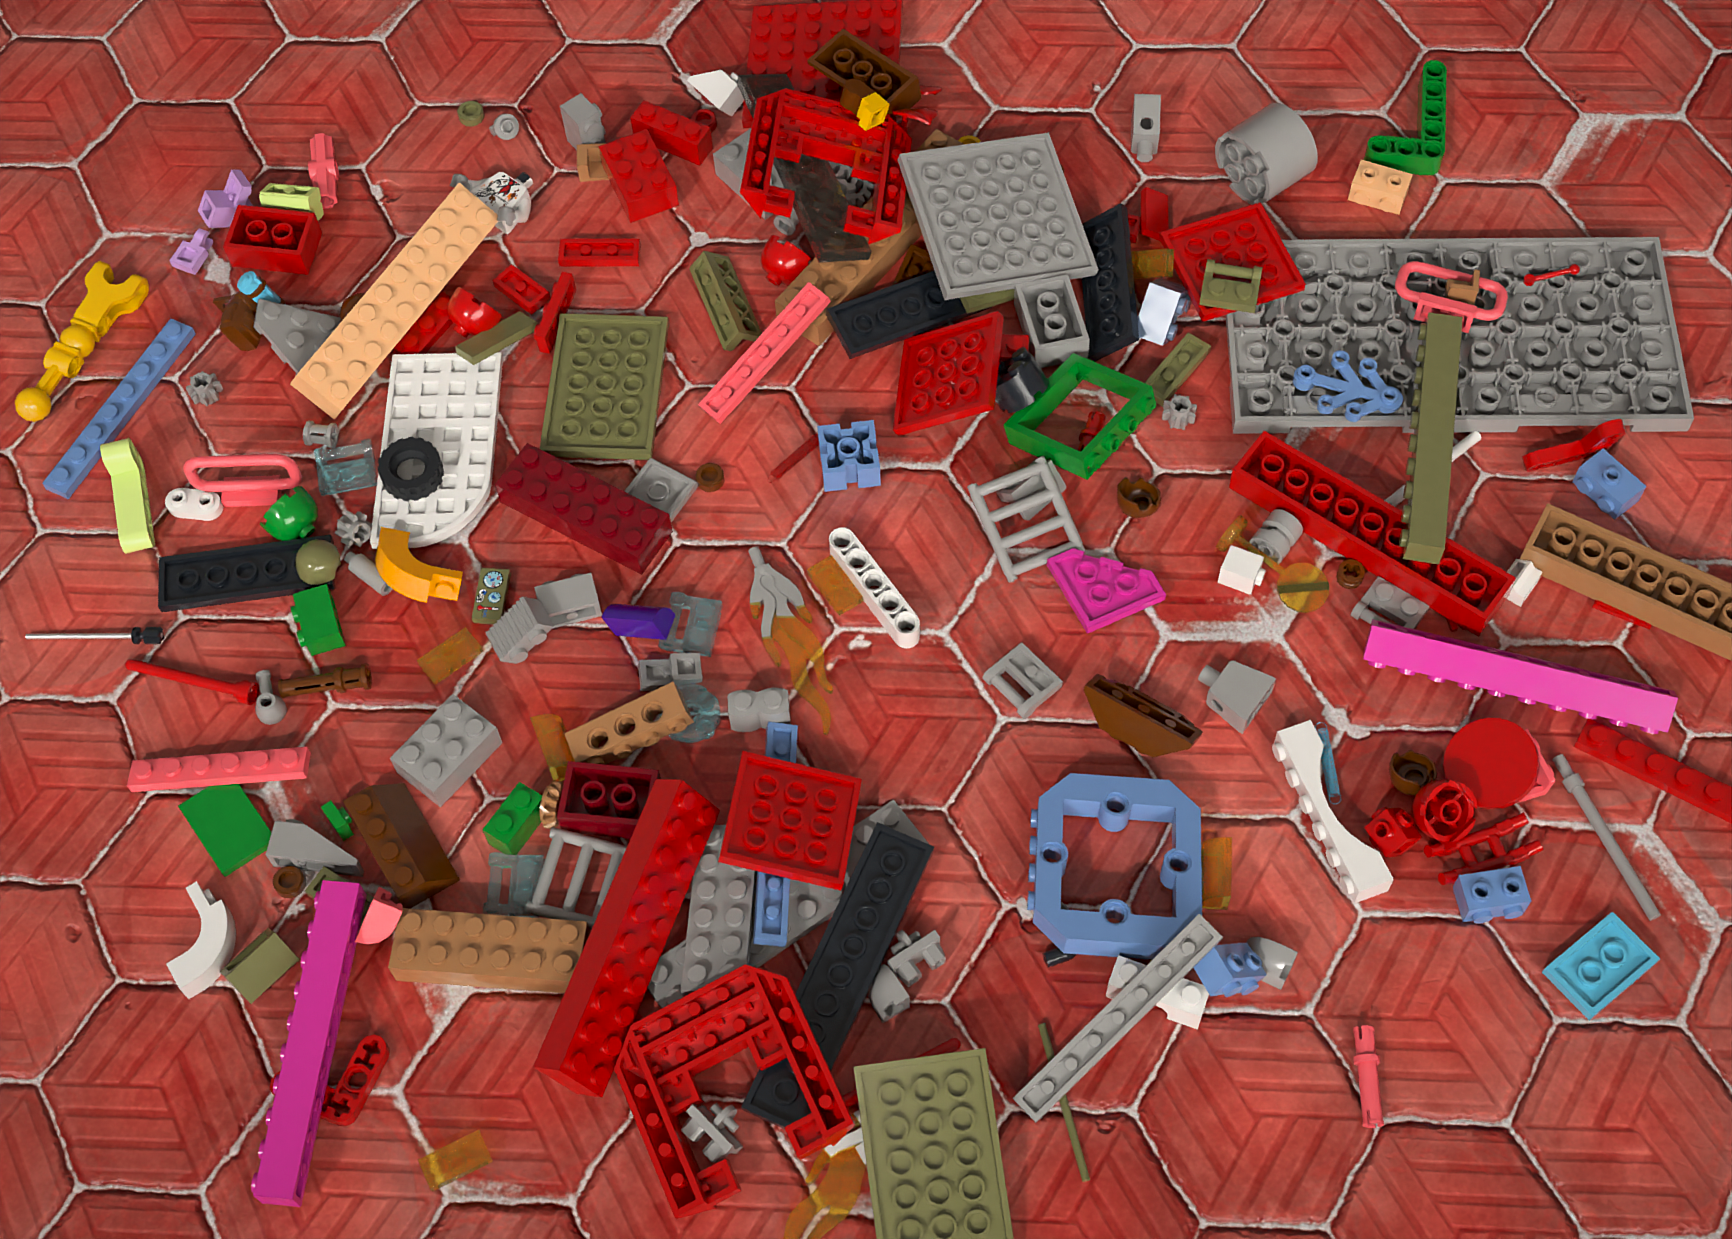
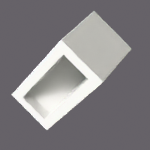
M723 70L693 75L687 79L712 104L730 116H733L750 93L743 86L745 81L734 72L729 75Z

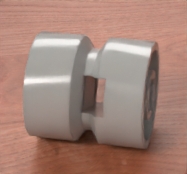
M1275 509L1263 522L1262 527L1250 539V548L1254 554L1263 556V561L1270 564H1279L1290 551V547L1302 535L1303 527L1292 514L1284 510Z

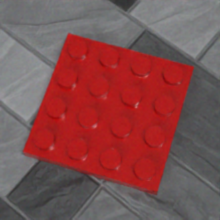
M1261 202L1160 232L1159 239L1202 322L1236 312V310L1199 305L1207 259L1216 260L1215 263L1240 267H1263L1256 305L1305 290L1306 283ZM1213 274V278L1251 283L1252 279Z
M999 311L904 340L893 422V431L898 436L994 410L1004 319Z
M742 751L718 862L841 891L844 884L862 779Z

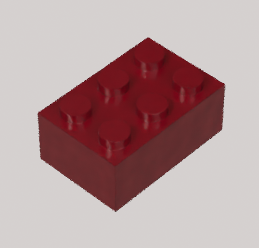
M568 761L557 814L561 829L580 834L631 839L655 780L661 779L659 770Z

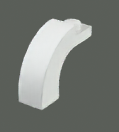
M197 881L186 887V890L201 917L200 935L188 951L166 963L179 989L188 999L207 989L220 977V971L229 963L236 941V928L230 910L222 899L217 901L209 888L203 890Z

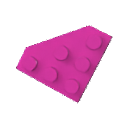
M1074 548L1047 559V567L1087 634L1164 601L1166 593L1153 572L1140 568V571L1123 566L1124 563L1105 557L1098 559L1084 555V551Z

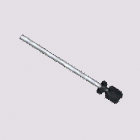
M134 627L132 633L26 634V639H132L133 644H140L143 639L145 644H161L164 640V635L161 627H146L143 632L140 627Z

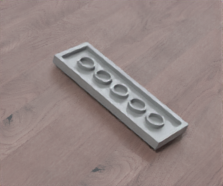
M714 825L693 876L681 983L683 997L745 964L749 965L757 871L718 862L726 825Z

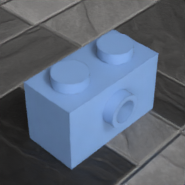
M1604 448L1578 468L1572 481L1581 493L1590 497L1601 511L1609 514L1614 520L1639 502L1646 488L1645 484Z

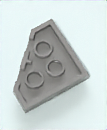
M259 299L256 307L254 328L260 335L264 334L272 344L271 348L284 364L288 363L297 375L337 328L341 319L340 317Z

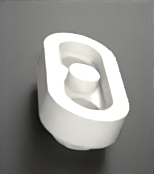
M176 488L169 492L165 499V505L171 515L178 518L210 521L219 517L223 511L221 499L215 492Z

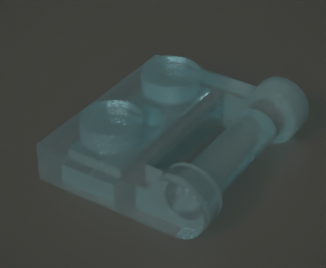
M371 439L361 440V443L332 449L324 450L323 447L314 449L319 491L322 496L377 486ZM364 454L362 459L327 465L328 460Z
M672 592L669 603L671 604L670 609L675 613V618L667 640L660 639L658 646L666 651L700 653V656L711 657L723 608L722 601L687 596L682 592ZM682 608L690 609L683 640L675 638Z
M490 853L488 858V865L491 866L487 902L483 904L482 914L540 918L538 915L525 912L524 908L528 900L532 901L545 862L544 855ZM503 868H511L508 904L499 903Z

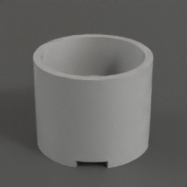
M1271 103L1224 133L1217 139L1215 145L1218 167H1224L1232 181L1229 187L1242 200L1251 205L1259 202L1265 203L1298 182L1316 168L1318 161L1316 144L1309 128L1294 110L1281 103Z

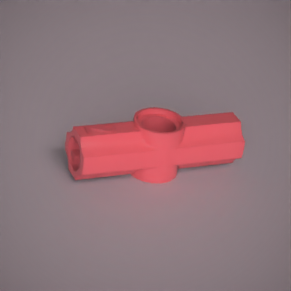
M319 133L310 139L311 161H308V170L313 187H318L320 190V202H322L323 209L333 208V205L338 203L336 181H339V170L335 159L332 136Z

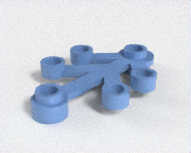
M1342 350L1334 352L1331 365L1341 373L1345 381L1317 374L1309 365H1302L1294 372L1293 385L1301 391H1308L1316 385L1342 392L1333 397L1322 395L1318 400L1317 410L1322 414H1330L1334 409L1349 403L1346 407L1345 418L1350 422H1357L1363 416L1377 410L1386 414L1393 413L1401 407L1403 402L1402 393L1395 387L1386 386L1376 372L1377 362L1372 358H1364L1360 362L1359 373L1363 377H1367L1374 389L1365 387L1348 364L1350 358L1348 353ZM1336 359H1343L1344 362H1339ZM1364 366H1369L1372 369H1366ZM1359 398L1370 400L1362 405L1352 402ZM1322 403H1328L1330 406H1324ZM1355 410L1358 414H1352L1350 411Z

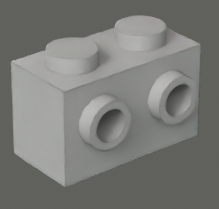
M580 93L560 105L567 141L576 150L577 145L605 143L604 135L606 132L601 123L602 112L595 103L591 104Z

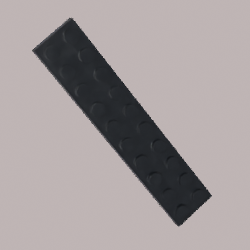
M878 822L795 993L831 1072L934 852V846ZM787 1058L763 1071L759 1069L741 1106L743 1111L783 1129L812 1113Z

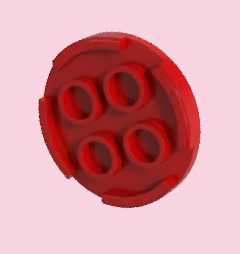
M1483 718L1465 725L1452 737L1444 754V773L1446 779L1463 783L1473 792L1477 801V807L1503 809L1522 800L1533 788L1537 780L1539 754L1531 737L1519 725L1501 718Z

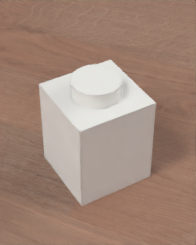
M1231 545L1221 566L1218 583L1251 595L1254 586H1260L1266 572L1262 568L1264 557Z

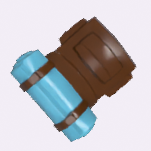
M248 271L240 277L237 283L238 292L230 296L214 298L213 303L223 312L219 329L241 351L256 349L263 335H260L254 328L258 300L263 299L286 305L285 301L266 284V281L257 276L253 271Z

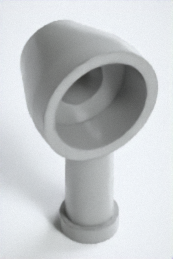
M262 670L256 673V680L259 682L261 695L257 698L255 711L262 723L272 725L280 722L285 717L287 707L279 696L273 694L270 671ZM266 702H272L269 706H264Z

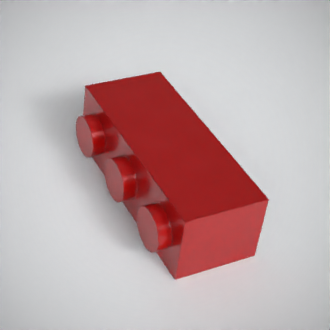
M643 100L630 117L633 134L647 129L658 149L701 166L713 149L710 127Z

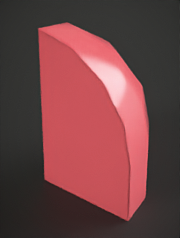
M378 887L355 942L363 944L379 943L391 935L403 912V905L401 903L395 904L390 900L392 893Z

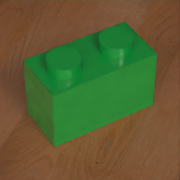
M324 584L294 593L295 605L291 606V612L295 623L300 622L301 630H297V636L301 647L307 646L311 656L346 646L334 598L328 585Z
M519 782L483 828L488 844L514 859L542 822L540 820V804L543 795Z

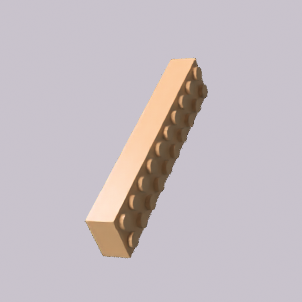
M458 183L298 372L290 385L335 419L496 225L498 215L461 183Z

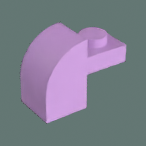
M231 170L224 190L204 191L198 212L208 228L230 227L238 205L253 206L248 199L252 186L241 170Z

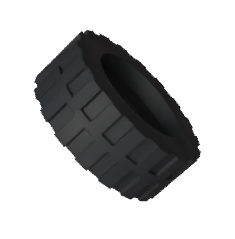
M419 437L401 438L389 444V447L382 451V455L378 459V473L386 491L392 494L394 498L408 502L409 500L419 501L421 498L429 497V494L434 493L437 487L441 485L443 481L442 476H444L443 464L436 447H433L431 442ZM409 459H420L425 465L423 474L410 480H404L398 476L397 468L402 462Z

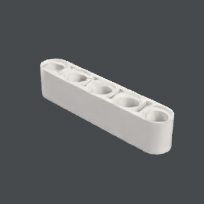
M845 527L834 529L829 535L830 556L895 643L902 648L914 647L920 640V620L854 533ZM841 544L847 545L846 547H838ZM855 565H862L863 567H861V568H854L853 566H855ZM879 586L877 589H870L869 587ZM886 607H895L896 609H894V610H886L885 608H886ZM911 628L912 631L904 632L901 629Z

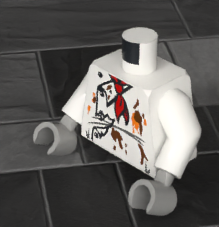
M498 172L492 177L478 181L468 180L462 174L453 175L450 186L456 187L458 183H461L498 215V222L495 226L507 235L517 223L527 222L531 210V200L527 189L533 184V181L525 172H522L515 179L504 172Z

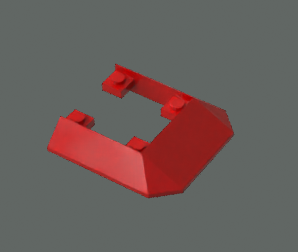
M785 88L757 98L740 193L760 219L763 211L790 218L795 191L770 185L774 157L799 163L801 154L851 166V177L875 182L871 210L848 205L843 231L868 237L867 245L901 232L906 184L898 163L899 154L911 151L912 138L888 114H886L883 123L865 131L858 125L860 119L852 111L845 109L840 102Z
M745 964L630 1025L614 1070L676 1219L716 1209V1204L742 1191L729 1160L723 1159L702 1171L700 1170L688 1139L681 1131L682 1125L678 1118V1115L687 1111L692 1104L698 1105L704 1102L693 1076L749 1047L756 1065L761 1071L785 1058L788 1059L812 1112L784 1127L799 1159H803L830 1144L835 1146L855 1126L787 977Z

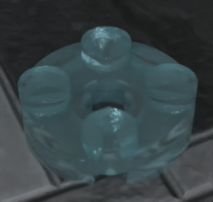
M684 684L678 686L688 708H693L694 712L698 714L693 718L694 723L688 725L686 729L679 733H671L668 736L672 740L686 743L698 742L713 737L721 718L718 699L702 685Z

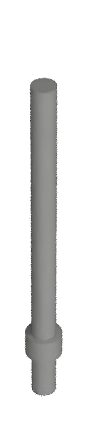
M1564 754L1554 757L1552 761L1564 779L1562 781L1568 793L1574 795L1649 921L1661 916L1659 910L1585 791V783L1579 773H1574Z

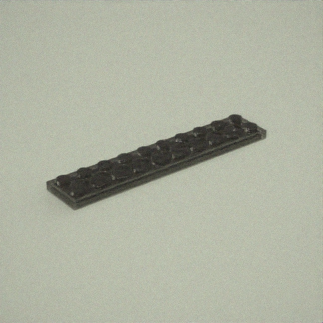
M787 74L738 75L737 79L739 90L752 118L757 98L785 88L794 90ZM801 154L799 163L774 157L773 164L784 188L795 191L793 208L818 263L869 260L871 250L865 237L843 231L845 213L849 203L829 161Z

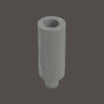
M353 552L346 554L344 560L349 564L348 569L379 594L385 596L393 590L379 575L376 564L362 553L356 555Z

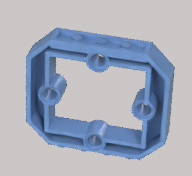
M1070 773L1039 797L1037 809H1031L1030 828H1036V836H1030L1029 855H1035V863H1029L1028 882H1034V891H1028L1027 910H1033V923L1063 953L1118 957L1119 955L1125 958L1153 960L1198 914L1202 916L1201 809L1170 780ZM1110 809H1115L1120 812H1112ZM1063 815L1097 817L1100 825L1111 832L1123 830L1128 825V820L1172 823V849L1165 854L1160 872L1162 884L1172 890V917L1131 914L1129 906L1118 899H1110L1104 902L1099 912L1061 909V878L1065 874L1068 859V849L1062 843ZM1046 859H1055L1057 862H1049ZM1177 867L1183 871H1175L1172 868ZM1108 919H1117L1119 923H1112Z

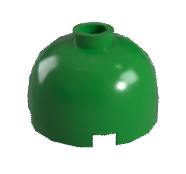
M302 486L293 488L296 493L291 497L284 494L263 516L267 522H260V525L277 540L286 541L300 537L308 538L316 530L313 524L318 517V507L311 495Z

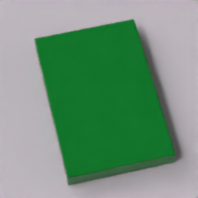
M239 784L208 786L178 805L224 877L267 850L271 831Z

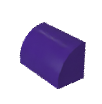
M611 604L605 609L601 618L616 636L667 640L675 613L667 607Z

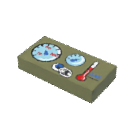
M481 568L472 613L473 623L495 624L497 620L501 619V616H504L511 578L510 569Z

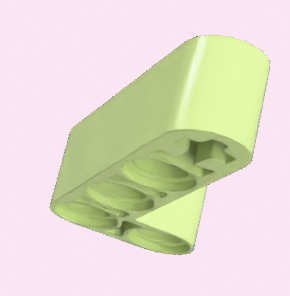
M130 438L101 444L102 460L111 475L118 536L124 553L127 554L155 547L146 474L140 454Z

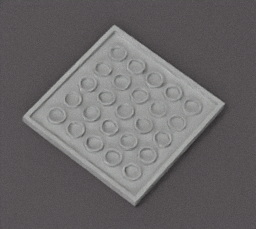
M1049 132L899 154L898 163L944 300L1015 289V285L1065 274H1068L1069 279L1095 276L1099 269Z

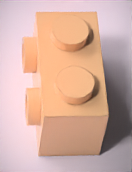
M1361 160L1352 181L1348 200L1399 215L1413 174Z

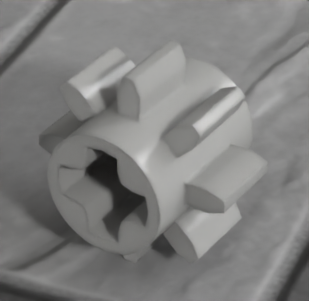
M201 371L190 377L191 385L187 386L186 390L195 405L200 402L208 406L220 400L218 392L224 389L215 373L209 375Z
M1174 394V398L1171 401H1164L1162 420H1168L1171 429L1185 430V426L1188 423H1195L1197 404H1191L1189 396H1177Z
M347 511L346 515L337 520V531H335V534L342 537L341 542L350 547L354 543L361 547L362 543L371 537L372 523L366 520L367 515L359 511L356 514Z

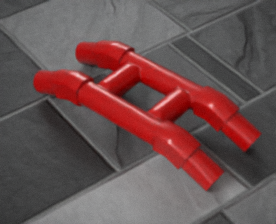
M1522 812L1510 819L1507 818L1495 823L1493 826L1470 833L1459 841H1441L1437 844L1426 845L1424 847V854L1428 858L1442 857L1459 851L1466 866L1438 874V882L1441 885L1454 884L1459 875L1497 870L1511 864L1515 865L1529 859L1544 849L1537 839L1506 852L1500 837L1506 836L1529 823L1525 813ZM1487 841L1495 857L1478 862L1471 846Z

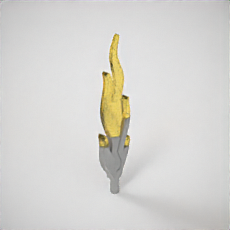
M752 547L748 550L755 567L754 581L750 592L751 615L753 619H758L760 607L764 604L761 624L763 644L778 667L781 666V657L774 645V641L782 647L790 664L794 689L819 712L824 735H828L831 724L829 707L812 685L806 669V658H808L814 665L819 685L829 694L833 693V687L826 679L823 650L817 637L793 615L787 606V602H790L795 607L799 616L807 623H812V616L807 610L800 590L796 585L775 571L769 563H765L759 547Z

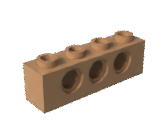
M673 681L564 734L575 762L606 765L616 759H625L633 751L644 746H652L660 738L671 733H679L686 729L688 725L694 723L682 692ZM663 713L659 720L653 721L656 715ZM635 726L633 732L625 735L629 728ZM608 739L603 747L598 748L603 740Z

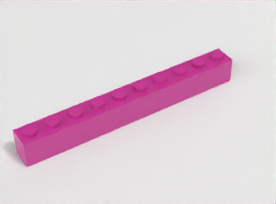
M1374 619L1371 621L1363 652V659L1368 660L1369 665L1377 668H1385L1386 665L1398 668V672L1406 675H1415L1416 672L1426 674L1428 679L1435 682L1445 683L1447 679L1458 682L1457 685L1459 687L1469 690H1475L1476 687L1488 689L1487 692L1498 697H1505L1506 694L1517 696L1519 701L1534 705L1536 701L1546 703L1550 709L1560 712H1566L1567 709L1579 711L1578 714L1589 719H1597V716L1609 718L1610 723L1618 726L1627 727L1628 723L1638 725L1640 730L1651 734H1658L1659 731L1668 733L1678 700L1675 691Z
M322 880L321 890L315 894L314 921L311 920L309 922L307 931L309 944L307 951H303L301 957L302 976L301 980L296 982L294 988V999L296 1000L294 1012H290L287 1020L289 1035L287 1043H284L281 1047L280 1061L282 1066L280 1075H276L273 1083L274 1103L273 1107H269L266 1115V1125L268 1127L266 1139H263L259 1146V1159H261L259 1171L254 1173L251 1183L253 1196L262 1204L301 1207L356 949L357 942L355 940L360 930L367 896L360 883Z

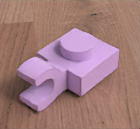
M199 228L190 243L183 240L170 259L171 265L196 275L209 255L207 250L213 244V239L207 238L209 232Z

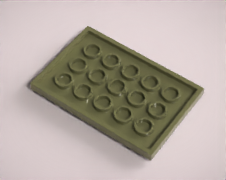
M560 313L539 449L555 457L649 460L652 458L669 328L668 317Z
M986 1048L854 1066L876 1239H1014Z

